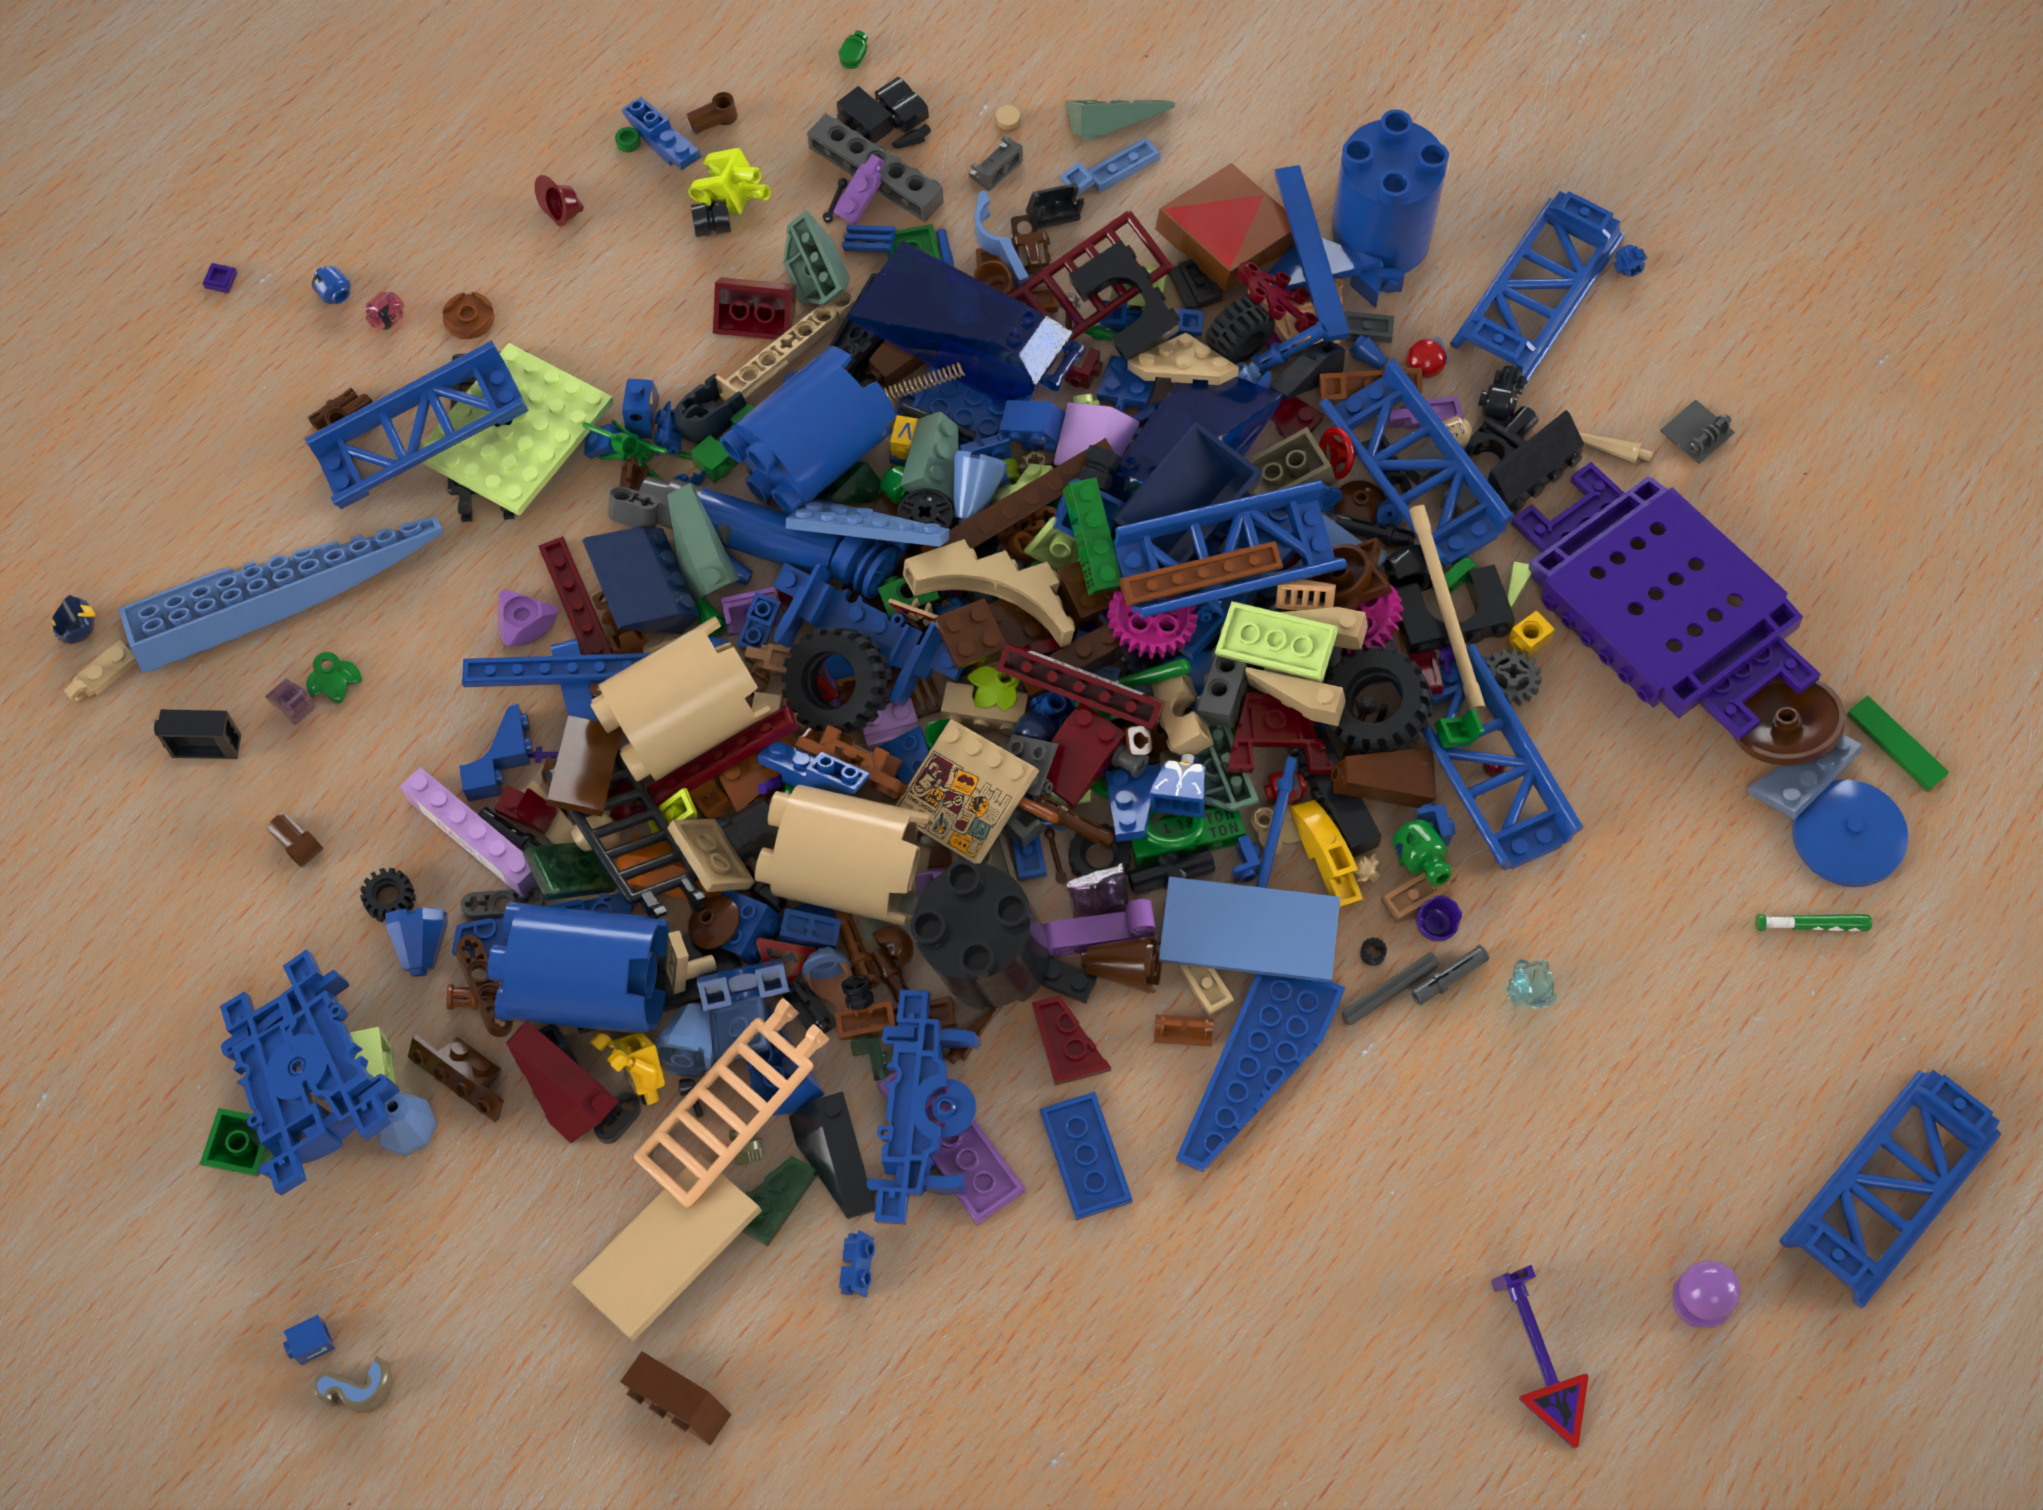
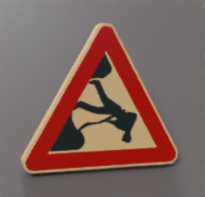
M917 598L913 600L911 606L893 599L888 601V604L898 613L916 622L924 633L928 630L931 622H934L935 617H938V615L931 613L932 606L930 603H927L925 610L918 609L920 603Z

